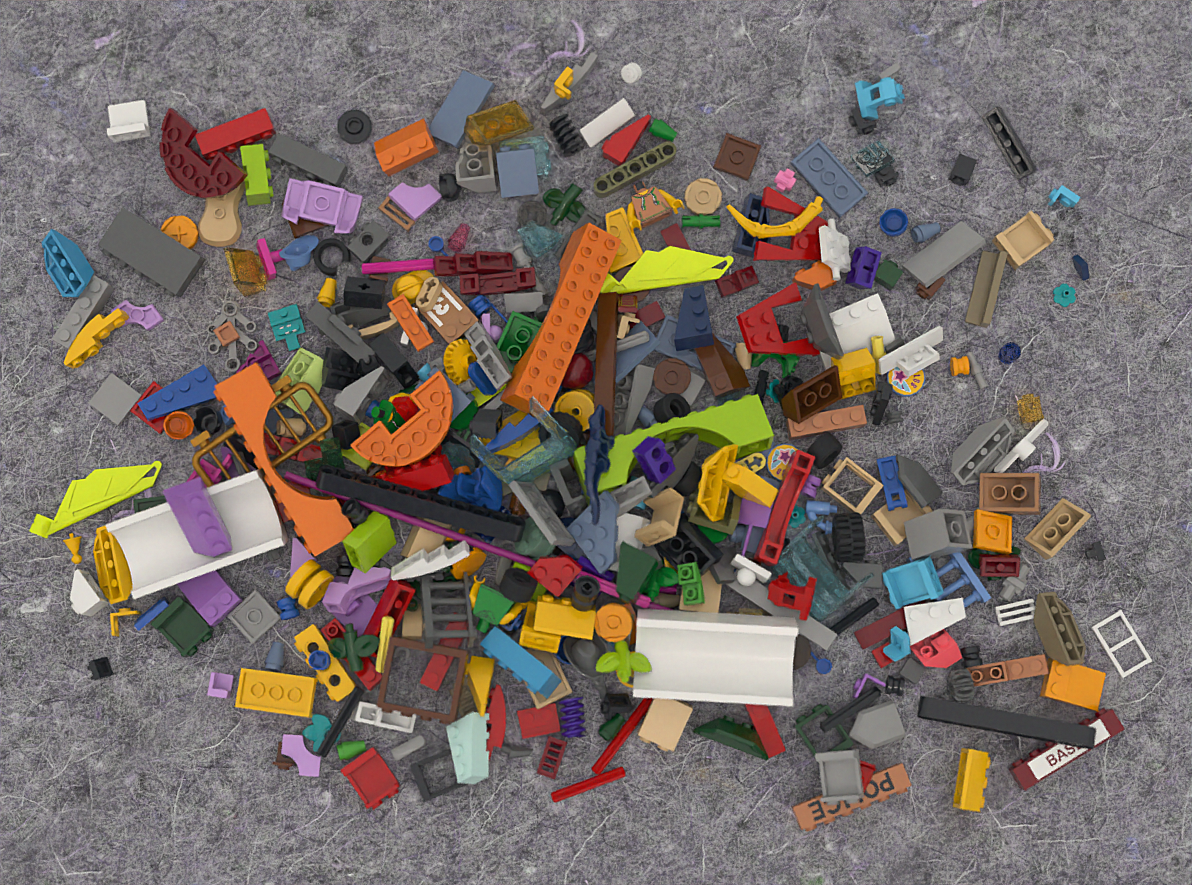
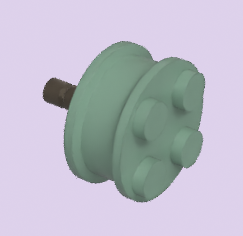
M530 516L526 520L522 540L515 542L516 551L536 561L540 556H549L552 552L556 555L560 554L561 549L556 545L550 544Z

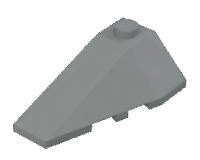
M638 364L615 385L614 437L620 434H624V436L630 434L651 388L655 368Z

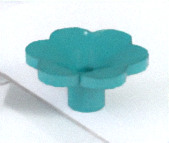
M1065 283L1053 290L1055 295L1053 301L1062 307H1067L1076 300L1074 295L1075 289Z
M778 379L770 382L769 389H766V395L770 396L775 403H779L777 394L774 391V386L780 383Z
M795 504L788 523L792 528H797L799 524H803L806 521L804 516L805 509L803 507H798Z

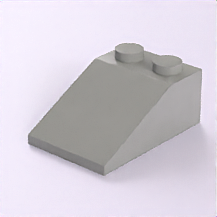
M380 366L344 388L342 392H339L334 399V406L341 415L351 421L358 422L360 426V423L366 417L367 408L373 400L379 398L391 377L386 369Z

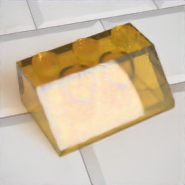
M516 100L468 115L464 126V132L472 144L487 146L534 130L533 124Z

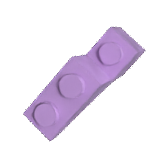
M354 567L348 584L344 582L329 583L322 602L328 612L346 614L351 603L358 597L386 589L391 579V570L386 567H372L365 574Z

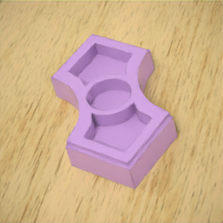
M125 300L110 310L113 312L119 308L127 313L130 318L125 321L123 326L140 324L150 331L164 321L153 304L146 307H136Z
M283 734L281 754L291 757L296 762L299 775L319 777L321 757L313 755L307 750L304 745L303 735Z

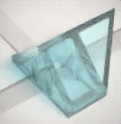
M534 221L517 230L529 252L535 258L553 249L563 236Z

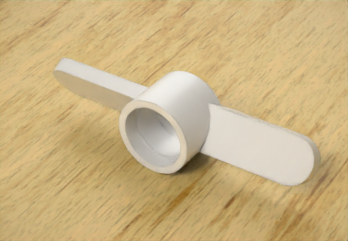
M1045 419L1041 420L1026 437L1021 439L994 468L995 473H1003L1017 458L1024 461L1035 450L1036 447L1032 442L1046 429L1048 421Z

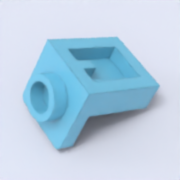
M1061 185L1058 190L1054 188L1048 196L1051 199L1048 205L1051 206L1058 198L1062 205L1073 208L1081 197Z

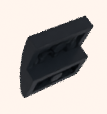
M326 347L322 369V386L343 391L344 388L361 379V375L358 374L359 363L343 350Z

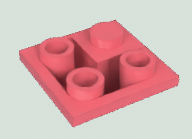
M945 629L910 646V650L927 667L947 668L963 658L957 643Z

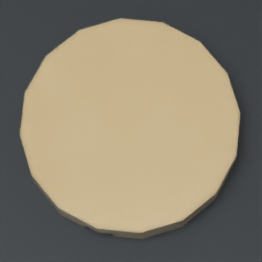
M697 179L691 182L685 191L686 206L696 215L703 214V216L713 214L719 208L722 201L720 188L710 179Z

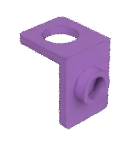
M865 673L861 679L858 678L853 686L855 692L852 697L854 699L858 697L866 679L881 687H885L886 684Z

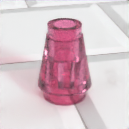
M460 223L448 239L449 243L447 246L455 252H461L465 249L471 228L467 224Z

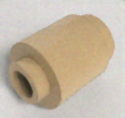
M285 418L298 437H302L303 433H306V423L303 422L302 418ZM278 420L276 425L277 434L282 435V437H293L283 421Z

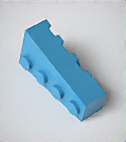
M496 626L492 628L480 643L485 648L483 652L491 659L493 656L499 659L497 664L505 670L510 668L513 671L512 676L520 682L522 680L528 683L526 687L534 694L538 691L548 699L562 681L550 669Z

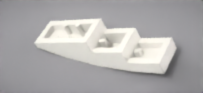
M464 540L449 550L445 545H442L429 554L423 548L391 568L392 580L412 578L450 566L469 556V545Z

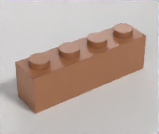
M859 405L816 413L799 424L789 418L785 423L789 440L864 427L867 424L864 406Z

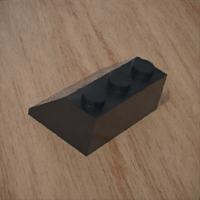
M682 513L680 514L676 535L654 544V547L677 571V565L696 562L702 577L712 564H716L724 554L694 523L688 522L689 517Z

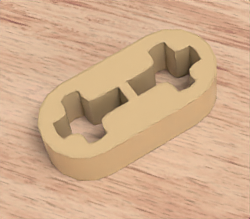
M430 277L425 280L416 298V305L422 312H429L434 308L442 291V284L436 277Z

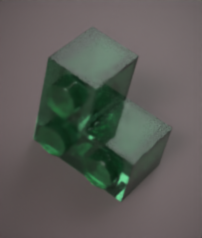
M339 437L320 440L322 458L304 461L307 479L313 481L317 480L318 470L321 465H330L346 470Z

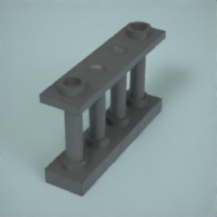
M463 572L462 582H433L429 580V573L420 575L419 587L425 649L433 648V642L437 638H467L468 648H472L473 640L477 639V628H473L469 597L472 581L468 580V573ZM433 590H462L463 598H434V596L430 595V592H433ZM464 605L465 614H436L432 612V608L434 606ZM466 621V630H437V628H433V624H436V622Z

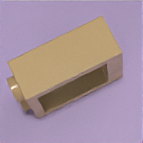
M848 457L843 461L839 459L833 467L835 472L832 476L828 474L821 482L824 484L821 490L851 513L859 512L861 515L884 485ZM845 466L871 486L870 490L856 507L829 487Z

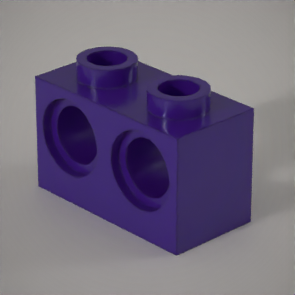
M866 246L856 247L850 264L851 271L847 274L845 284L861 290L871 289L882 252Z
M647 436L632 452L647 479L661 484L676 468L672 457L664 448V442L659 438Z

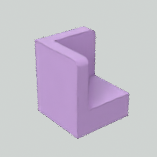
M211 672L207 695L230 699L234 676Z

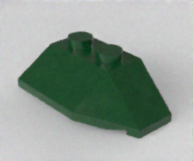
M724 715L723 718L718 717L693 729L692 733L766 761L769 758L757 731L752 730L754 726L744 722H742V725L734 723V718Z

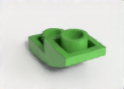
M697 563L677 565L679 585L683 587L684 605L690 606L705 603L703 585Z

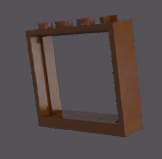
M390 636L376 707L382 708L381 712L385 713L399 711L401 716L412 717L413 714L420 715L422 720L431 721L432 718L440 719L439 723L451 725V722L457 721L470 650L433 644V648L425 649L423 641ZM395 646L460 658L450 714L385 702Z

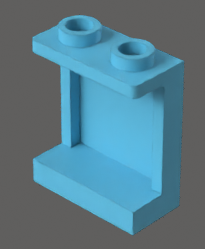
M930 556L889 568L882 573L883 583L889 590V598L895 609L928 598L935 599L944 593Z

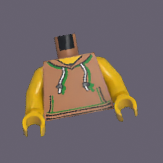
M643 181L634 184L633 187L636 195L631 197V202L627 207V220L631 233H634V228H639L641 231L643 228L671 216L672 208L674 213L678 214L677 208L685 209L682 201L675 199L672 195L662 189H657L655 186L647 189Z

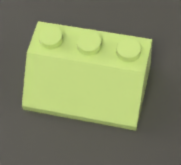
M300 347L278 381L289 375L292 379V382L289 383L291 386L299 382H306L319 394L322 387L324 360ZM280 390L275 392L277 396L281 394ZM299 390L293 396L303 411L306 412L313 400L305 390ZM290 397L281 402L301 415Z

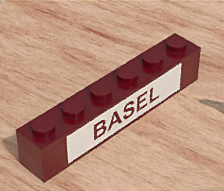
M1105 707L1094 713L1096 716L1089 719L1087 717L1078 722L1079 725L1096 728L1094 748L1125 730L1113 709H1105ZM1046 742L1044 748L1040 750L1036 748L1029 752V757L1026 759L1020 758L1012 763L1013 767L1009 768V771L1020 789L1027 790L1092 749Z

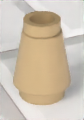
M745 342L736 343V348L734 349L738 363L743 369H751L753 353H748Z

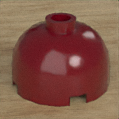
M582 353L573 354L560 385L572 390L586 387L593 378L592 361Z

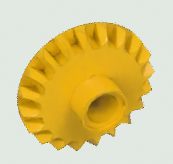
M458 339L451 342L444 353L445 371L447 376L456 385L470 378L468 367L478 359L470 348L472 345L467 339Z

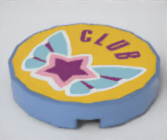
M895 367L887 372L886 379L887 383L893 385L892 392L902 397H910L918 393L923 387L925 373L922 369L908 377L902 370Z
M781 444L769 452L766 458V468L775 480L782 481L791 454L799 450L795 446Z

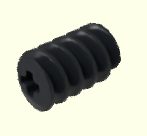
M569 114L558 116L549 123V129L553 131V137L557 138L556 142L560 144V150L564 151L563 155L565 157L573 156L584 149L583 146H579L583 140H576L579 133H572L576 127H569L572 124V120L566 121Z

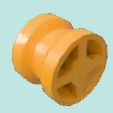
M962 356L959 359L956 357L950 358L952 376L969 374V360L967 356Z

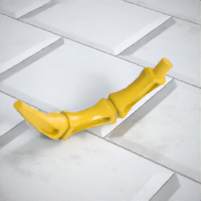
M816 196L814 203H809L798 217L777 226L760 225L758 222H753L730 204L726 208L753 237L762 239L778 236H795L796 233H800L812 219L823 211L821 207L823 198Z

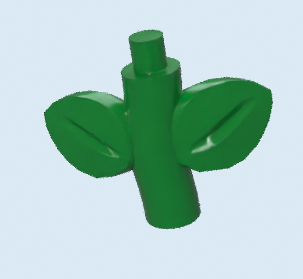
M669 567L655 570L642 595L646 594L647 597L651 598L650 602L654 601L655 597L659 595L661 586L667 587L679 583L678 573Z

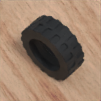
M561 411L552 412L543 420L538 431V438H540V443L544 445V448L558 455H567L568 453H573L578 448L583 436V427L580 425L579 420L573 415H569V413ZM554 427H561L570 433V437L567 440L559 439L552 434V429Z

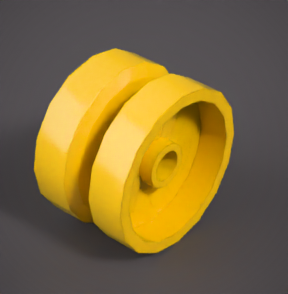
M585 389L567 392L556 402L554 412L561 411L569 413L571 416L573 415L579 420L584 432L590 428L588 418L594 413L595 394Z
M310 559L293 574L286 585L285 592L293 599L299 598L298 603L308 610L324 597L329 583L334 581V576L327 570L321 571V566L315 560Z

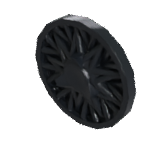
M349 110L339 118L337 131L345 142L360 144L370 136L372 122L363 111Z

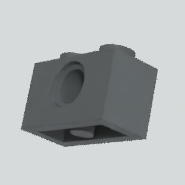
M374 220L370 223L367 222L362 227V232L358 236L352 237L348 242L347 248L362 263H370L372 257L376 256L392 240L390 234ZM367 238L373 239L370 245H364V241Z

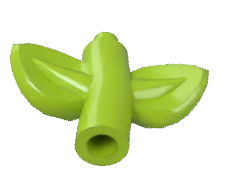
M623 640L614 644L615 652L603 654L596 665L597 672L606 673L617 670V675L621 678L622 682L629 681L631 669L643 673L652 671L648 659L641 653L635 652L630 654L628 643Z

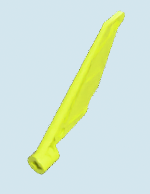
M672 246L660 252L646 250L620 282L608 273L600 293L617 292L622 294L719 279L734 259L732 256L723 258ZM725 260L727 262L724 269L712 268Z
M154 461L151 465L95 469L85 479L72 480L54 520L36 514L29 532L48 538L49 535L153 487L162 468V463ZM155 467L157 469L154 476L143 478L152 468Z

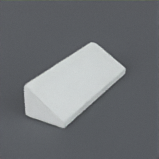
M623 98L580 129L579 135L591 149L635 117V114Z

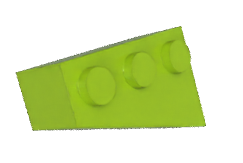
M263 144L240 146L243 171L248 174L244 180L248 206L271 204L270 197H274L273 187L268 186L271 172L270 168H266L265 162L269 161L268 150H264Z

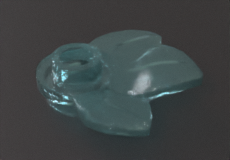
M450 442L444 443L441 454H446L453 469L463 465L475 468V461L469 455L470 451L465 446L455 445Z

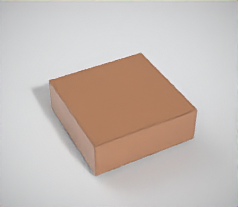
M230 320L213 330L223 347L241 338Z

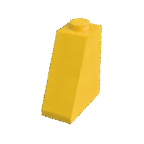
M729 462L721 478L738 497L771 508L778 493L775 487L750 469L733 462Z

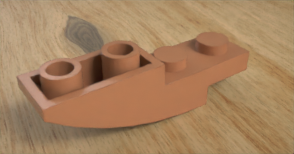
M1046 654L966 668L971 673L974 686L1049 674Z

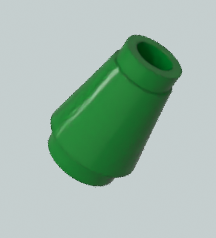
M656 118L648 132L652 133V136L673 142L677 135V132L663 120Z

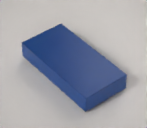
M162 597L134 621V627L138 631L141 630L169 606V601Z

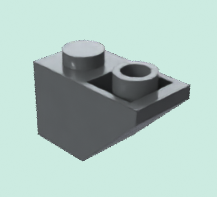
M865 560V563H858V561L841 563L842 570L859 588H881L882 564H877L876 560Z

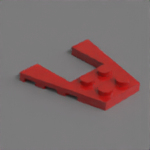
M768 186L763 189L762 207L794 215V219L806 209ZM816 216L800 233L791 236L790 249L762 241L756 242L753 261L821 260L819 227L824 225L828 227V222Z
M796 282L736 316L748 353L796 354V356L812 355V357L820 355L819 350L813 348L812 343L809 344L807 338L783 343L772 308L798 303L802 300Z

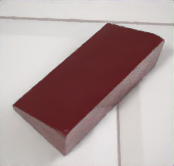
M979 554L980 576L1019 577L1021 558L1015 554Z

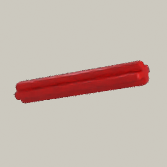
M619 767L551 793L552 800L556 803L626 776L623 767Z

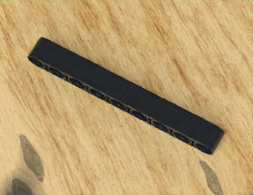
M920 697L917 717L921 719L1078 748L1094 749L1096 728L931 697Z

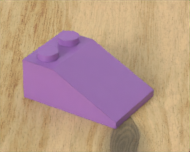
M217 570L177 583V586L210 626H217L243 601L241 596Z

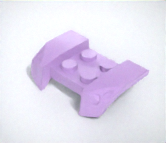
M289 178L281 216L297 225L299 218L335 226V234L353 233L363 196L349 193L343 188L310 180L303 182Z

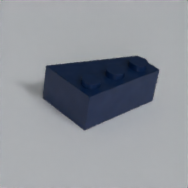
M750 193L744 199L741 214L753 222L760 223V225H769V208L761 206L762 196ZM738 223L732 252L754 258L756 242L762 241L771 244V237L762 239L753 237Z
M703 285L684 288L674 338L676 352L714 345Z

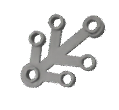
M228 300L224 302L221 307L222 314L213 324L208 325L207 332L211 336H216L215 332H210V329L212 327L218 328L226 320L227 322L230 320L241 337L239 340L246 345L250 352H255L258 348L257 342L249 339L236 327L235 319L245 326V330L248 333H255L257 325L240 313V306L236 301ZM230 307H234L233 313H228ZM250 324L254 325L252 330H248ZM218 338L208 345V351L213 355L218 354L222 346ZM234 341L228 345L229 358L225 361V368L230 373H236L241 366V362L237 359V344ZM250 343H255L253 349L249 348ZM217 346V350L212 352L211 347ZM232 363H237L235 369H231Z

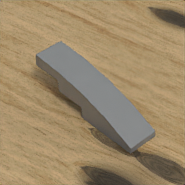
M590 53L583 67L577 64L573 67L574 80L567 88L571 91V94L584 82L597 64L598 55L595 53ZM554 86L541 106V113L544 115L566 100L565 97L562 99L555 93Z
M477 321L464 335L472 345L470 348L478 358L476 361L495 388L499 390L512 376L492 338L482 323Z
M645 476L610 493L619 505L617 518L652 494Z

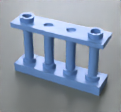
M961 552L948 554L951 558L949 559L950 562L936 570L938 578L953 568H958L962 575H960L958 580L944 588V593L938 598L933 599V601H942L943 598L963 585H969L973 590L971 595L963 599L964 608L975 601L985 603L991 599V596ZM909 557L908 559H906V561H907L908 563H909V562H912V561H915V560H912L911 557Z

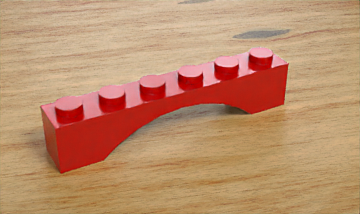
M796 450L791 454L772 506L767 529L764 528L753 560L770 567L777 565L792 511L809 476L815 456L800 450Z

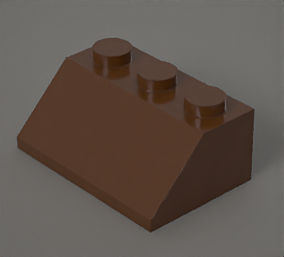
M838 366L830 367L792 389L781 399L784 416L799 424L842 399Z

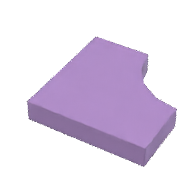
M402 182L388 195L413 221L420 218L442 199V196L430 184L415 188Z

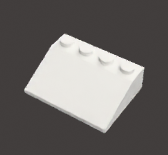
M878 293L829 314L844 354L867 348L870 354H872L871 337L883 336L884 347L895 341L886 310ZM819 351L820 361L824 370H827L831 367L832 357Z

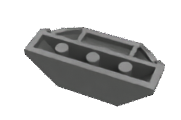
M817 283L814 285L801 311V315H799L800 321L803 326L806 325L808 331L806 337L809 344L812 343L813 348L839 360L843 358L844 353L820 286Z

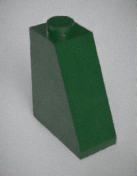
M622 541L620 547L616 592L619 595V599L624 603L629 604L631 602L636 604L659 563L656 558Z

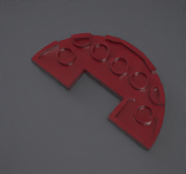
M168 109L161 126L163 133L162 142H159L160 156L164 159L166 166L164 169L171 181L185 193L201 198L221 197L236 189L248 174L223 152H218L209 165L189 147L198 130L175 109Z

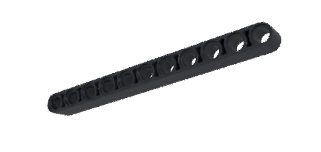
M321 465L318 470L316 487L320 490L511 542H520L522 540L526 521L518 516L330 465Z

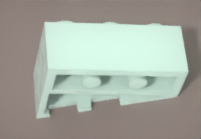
M472 712L446 726L458 783L476 784L489 776V751H486V739H489V732H486V720H489L488 713H485L483 717L477 712Z

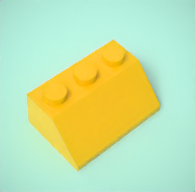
M548 594L538 595L533 630L592 640L596 605L592 610L582 612L572 606L570 598L557 599Z
M961 748L953 807L980 812V808H983L985 797L982 796L983 788L987 786L988 780L985 773L986 769H989L990 766L988 752Z

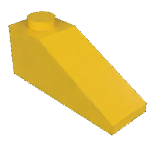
M471 656L470 663H467L465 675H468L467 683L480 716L484 717L495 659Z

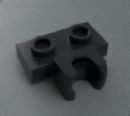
M878 381L873 397V403H876V405H872L870 416H873V425L880 426L892 394L893 385L890 383Z

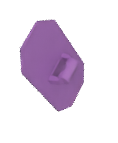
M336 576L333 582L348 584L350 577ZM366 594L355 599L349 606L346 614L331 613L344 627L347 623H353L354 630H357L359 637L363 635L377 604Z

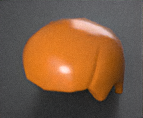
M174 411L164 419L163 427L165 433L170 438L182 440L193 433L194 422L192 417L186 412Z

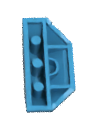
M51 229L41 242L42 248H44L46 270L63 297H79L88 285L94 270L77 244L56 230Z

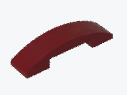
M535 267L516 269V272L479 276L478 273L459 275L461 295L504 294L536 286Z
M921 600L906 606L925 604V601ZM904 608L853 632L862 650L890 637V629L895 626L901 630L907 628Z

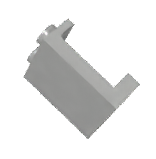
M858 749L815 753L816 762L819 761L823 793V797L820 798L821 802H827V805L839 804V801L846 800V804L858 803V799L864 798Z

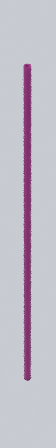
M288 471L285 473L284 479L345 501L352 499L320 490L316 487V481ZM357 500L365 508L460 542L465 540L468 545L532 567L536 560L397 510ZM650 602L647 608L659 610H673L653 602Z

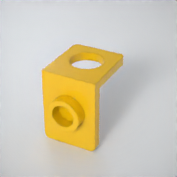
M131 608L119 609V613H110L112 636H119L118 617L140 615L141 612L131 611Z

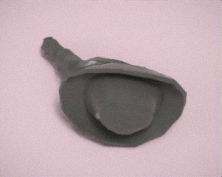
M594 632L592 640L567 636L563 643L567 659L574 669L592 681L595 688L599 691L600 699L604 700L605 695L610 694V692L607 690L604 682L605 673L597 672L596 665L600 657L608 652L606 643L601 636Z

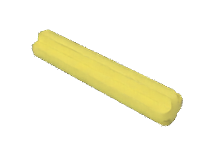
M390 616L382 618L375 668L378 673H383L389 638L392 636L394 619Z

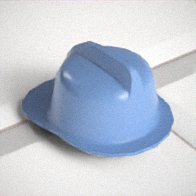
M313 235L299 237L281 250L279 255L285 259L292 271H296L310 263L311 251L317 246L319 240Z

